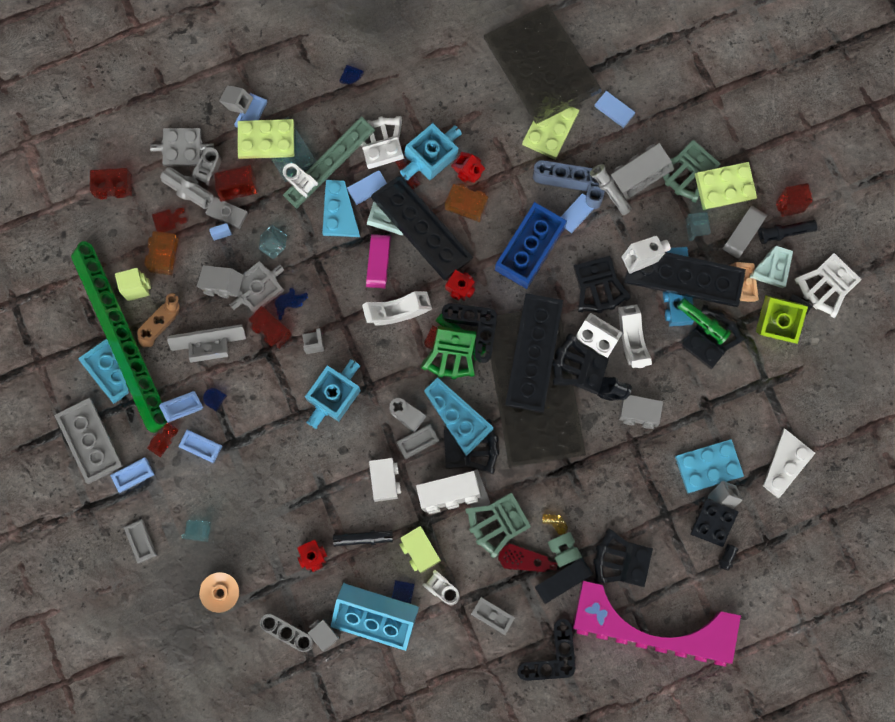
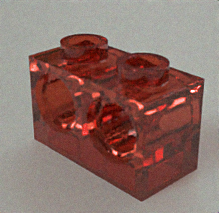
M128 168L90 170V192L97 199L131 196L132 174ZM124 181L121 187H116L119 182ZM105 182L104 187L98 188L100 183Z

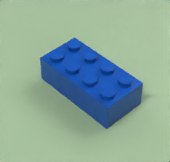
M534 202L495 264V271L528 289L566 228L567 220Z

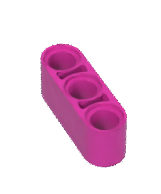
M371 234L366 287L386 289L391 236Z

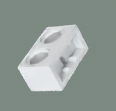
M590 313L583 322L576 337L583 345H588L598 354L608 358L623 332Z

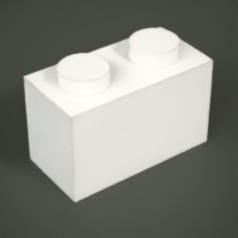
M393 458L369 461L374 501L398 499L397 494L401 493L400 482H396L395 475L399 474L397 463H393Z

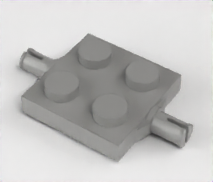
M163 128L161 144H150L151 152H162L163 166H196L203 151L207 148H214V143L203 144L200 128Z
M259 261L242 274L243 279L237 295L238 298L229 304L231 308L235 310L241 304H244L254 314L261 310L284 291L276 279L279 274L285 271L283 267L279 264L270 271Z

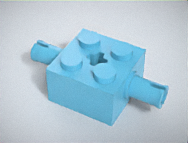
M432 123L406 145L404 156L411 163L400 171L403 177L406 175L405 179L409 180L416 172L421 171L429 180L433 179L456 159L459 148L453 141L462 135L461 130L457 129V126L454 125L443 134Z
M350 359L342 373H338L328 365L305 396L306 400L316 408L308 421H306L308 425L317 429L325 415H329L338 422L341 420L361 391L360 387L351 381L355 372L360 368L358 363H354ZM336 391L337 395L331 397L329 393Z

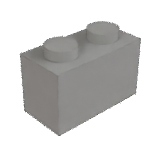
M203 265L196 287L202 289L203 293L208 296L217 294L224 298H229V296L237 297L243 275L231 268Z
M629 395L626 400H622L619 420H622L627 425L638 423L643 424L642 427L654 429V427L660 424L663 401Z

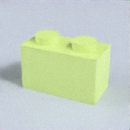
M138 268L115 273L119 292L127 301L150 296L148 290L151 289L149 278H146L145 274L141 273Z
M421 526L400 538L402 543L399 545L404 554L409 553L412 558L409 563L414 571L419 570L421 574L441 562Z

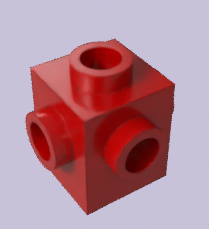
M461 152L451 165L458 173V178L464 182L475 183L485 170L480 158L466 152Z
M455 269L445 285V290L450 292L452 298L458 301L461 299L465 302L467 297L471 298L476 290L474 288V278L468 273L464 272L462 274Z
M315 539L297 547L300 554L297 558L302 568L305 567L306 570H312V572L323 568L322 564L326 563L325 557H327L324 547H319ZM315 554V558L310 560V556Z

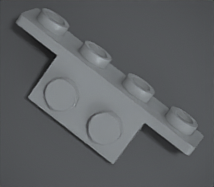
M242 324L167 336L171 351L189 350L190 363L228 357V342L246 339Z

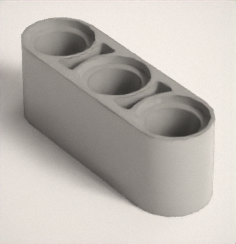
M751 205L723 247V250L739 259L767 217V214Z
M266 614L261 618V629L301 652H308L313 648L314 640L306 632L273 614ZM272 617L275 625L273 628L268 629L265 622L268 618ZM286 627L292 630V636L288 639H285L282 635ZM303 637H307L310 643L305 649L301 648L299 644L300 639Z

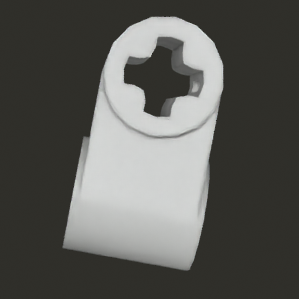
M289 163L284 166L283 175L286 180L300 194L307 198V194L318 183L296 164ZM290 169L297 170V174L294 177H288L287 172Z
M436 570L433 571V575L427 583L422 585L448 605H454L459 601L460 594L458 590ZM449 590H453L456 593V597L452 601H448L445 598V594Z

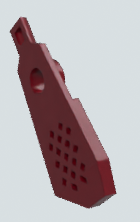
M510 543L499 552L498 561L504 569L545 572L547 569L557 570V563L549 561L547 556ZM535 559H539L541 561V565L539 567L534 565Z

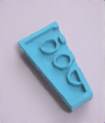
M438 377L424 390L426 396L466 456L493 430L491 424Z

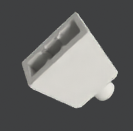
M657 236L632 243L623 254L622 259L629 274L658 262L671 247L668 240L660 241Z

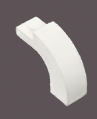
M414 291L393 301L366 302L362 305L367 323H374L375 326L408 320L432 310L428 293L425 291Z
M638 305L618 307L620 330L623 332L622 342L628 364L632 368H643L652 365L651 356L646 348L643 337L641 312Z

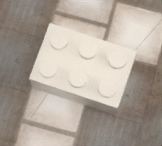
M474 471L416 485L421 509L429 514L438 513L440 508L443 507L448 509L457 508L459 503L466 502L467 505L478 502V498H482Z

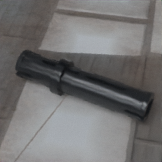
M370 530V532L333 534V540H339L334 541L333 544L336 547L371 544L373 546L376 543H393V537H385L392 536L393 532L392 530L378 532Z

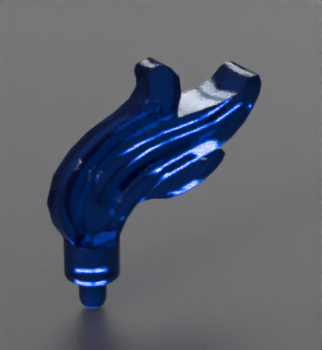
M290 288L289 293L279 296L275 301L278 319L282 320L284 310L287 307H301L303 305L302 302L308 298V294L295 295V290Z

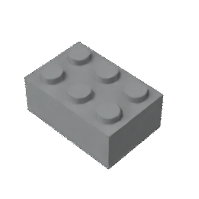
M660 143L650 145L645 149V153L640 156L639 154L633 156L628 164L625 166L620 165L613 170L614 173L611 176L626 200L674 170L672 161Z

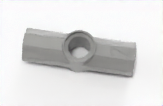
M167 167L162 172L161 182L177 191L176 195L180 198L191 200L203 209H207L213 203V194L199 186L196 179L184 176L171 167Z

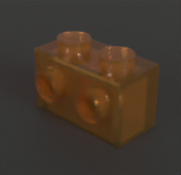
M453 184L445 202V210L480 223L488 204V196L481 191L474 192L469 190L465 185Z
M152 232V237L148 239L149 254L145 256L144 261L150 273L173 274L179 241L175 234Z

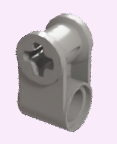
M207 148L203 151L192 174V178L206 182L208 186L213 184L222 163V158L216 149ZM210 156H216L214 161H208Z
M395 398L390 403V413L413 432L418 429L426 418L421 411L412 407L401 398ZM399 404H401L402 411L398 410L397 412H395L394 405L398 406Z

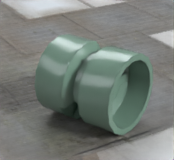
M571 532L547 542L551 552L556 553L555 560L559 568L582 558L578 547H574L575 540ZM567 544L569 549L561 552L559 547Z

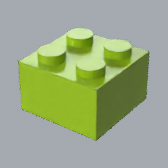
M765 295L756 333L798 344L808 306Z

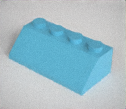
M343 583L336 600L330 627L406 651L419 607Z

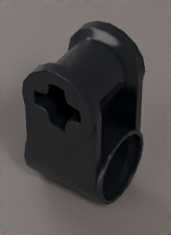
M604 377L597 396L608 401L626 400L631 393L632 386L631 384L618 381L616 377Z

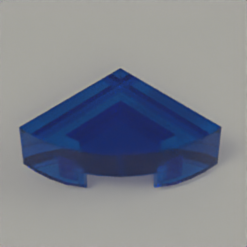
M346 65L340 78V83H355L361 79L364 71Z

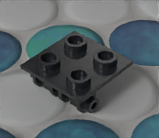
M706 498L705 501L703 500L704 504L701 511H698L699 515L695 518L697 520L694 526L691 527L690 535L723 547L739 511Z

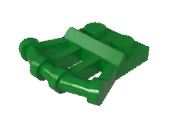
M437 326L433 349L427 358L423 360L420 368L429 370L441 378L447 376L456 380V378L469 375L474 377L471 356L476 332ZM438 353H442L440 365L437 367L432 364V361ZM448 354L455 355L452 369H445ZM461 356H465L468 368L458 370Z

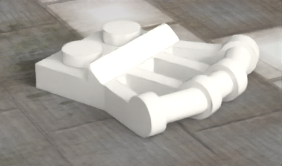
M381 116L377 120H367L373 128L381 126L384 138L383 140L376 141L373 133L370 136L371 143L366 144L363 142L360 145L363 148L368 169L404 159L399 141L402 117L383 118ZM385 125H395L393 137H388Z
M833 253L817 270L799 276L794 280L796 284H799L805 300L811 301L815 309L822 310L830 314V317L835 318L845 295L862 279ZM817 275L822 277L810 290L805 280ZM827 282L832 288L819 300L814 293ZM835 291L839 294L834 307L824 303Z

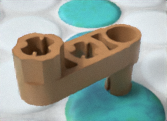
M173 293L168 294L165 304H162L138 329V344L141 347H152L155 339L176 319L180 310L178 296L175 297ZM156 319H163V324H156Z

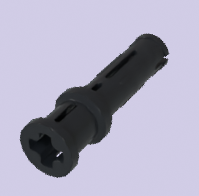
M813 219L785 226L776 224L774 227L766 229L761 227L758 230L759 240L761 244H766L768 241H781L784 237L815 232L817 231V222Z

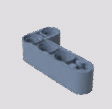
M544 160L538 161L535 164L533 179L536 183L587 191L586 204L589 207L597 209L602 204L605 190H601L598 187L599 183L594 182L595 178L590 176L593 168ZM556 174H563L564 176L559 177ZM576 176H579V177H581L582 179H581V180H578V179H576L575 177H576ZM591 196H596L598 199L594 200Z

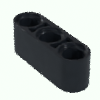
M582 557L534 588L544 604L592 576L593 573Z

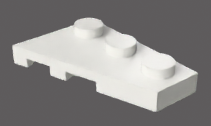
M785 428L782 430L775 455L763 483V487L777 498L781 497L815 454V452Z

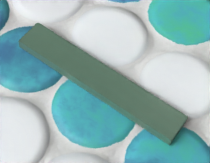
M362 116L305 172L318 183L307 194L308 197L375 132V129ZM293 185L283 194L296 209L307 199Z

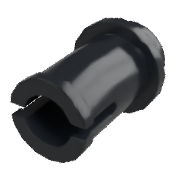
M792 294L789 301L808 306L806 315L813 306L810 304L811 301L807 302L795 294Z
M727 544L722 558L718 560V566L727 571L733 568L732 563L739 549Z

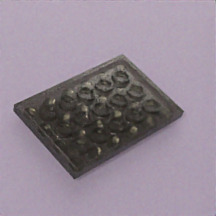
M549 4L484 35V40L535 124L601 92L600 85Z

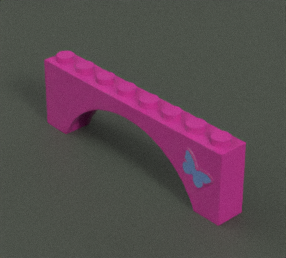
M582 581L572 629L577 630L576 634L580 635L596 634V638L608 640V637L616 638V643L627 645L628 641L636 643L635 647L647 649V646L655 647L656 652L667 654V650L674 651L675 656L687 658V654L695 656L694 660L706 662L707 659L714 660L715 665L726 667L727 663L733 664L741 616L720 611L706 625L693 633L673 638L653 636L632 627L616 613L608 601L603 585Z

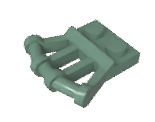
M692 140L678 156L670 159L673 165L678 162L682 165L672 176L668 173L663 179L665 185L674 189V193L677 196H684L692 199L691 202L696 203L699 197L698 187L695 193L685 188L695 179V173L719 168L721 164L698 143ZM687 168L692 174L679 185L675 180Z
M512 493L507 494L490 505L465 509L469 517V530L471 533H474L477 545H481L487 550L493 559L511 538L531 527ZM492 510V516L477 524L476 512ZM497 519L500 527L484 536L480 528ZM504 531L505 536L496 547L487 541Z

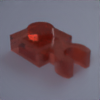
M178 208L172 213L168 209L152 214L157 233L160 234L175 229V223L177 222L180 224L188 222L186 217L179 218V215L185 213V210Z
M167 423L163 428V432L161 434L158 432L151 439L147 449L161 458L172 443L170 439L177 434L178 429Z

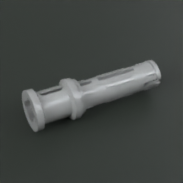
M599 164L591 170L590 176L596 179L601 190H605L622 215L628 214L632 207L615 186L614 179L605 170V165Z

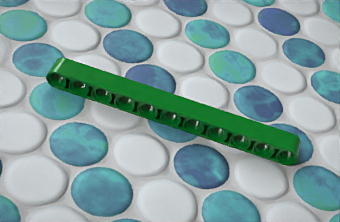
M82 241L72 252V261L145 427L148 431L157 433L167 424L159 407L162 401L97 254L89 242Z

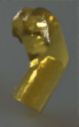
M543 514V524H552L559 535L567 533L568 526L561 516Z

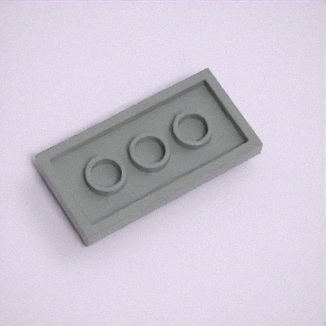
M91 398L55 415L87 484L124 467Z

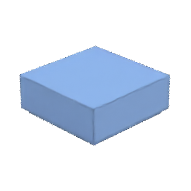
M226 223L209 229L214 241L232 235Z

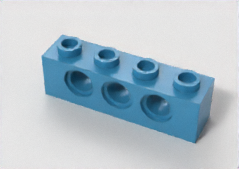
M687 247L671 248L667 251L668 253L688 257ZM663 291V301L667 302L665 320L669 321V326L693 324L694 320L674 306V302H680L683 298H686L693 305L692 297Z

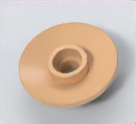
M226 573L211 574L201 584L199 591L200 600L204 607L212 612H226L237 603L239 586L236 580ZM220 589L224 591V595L221 597L217 595Z

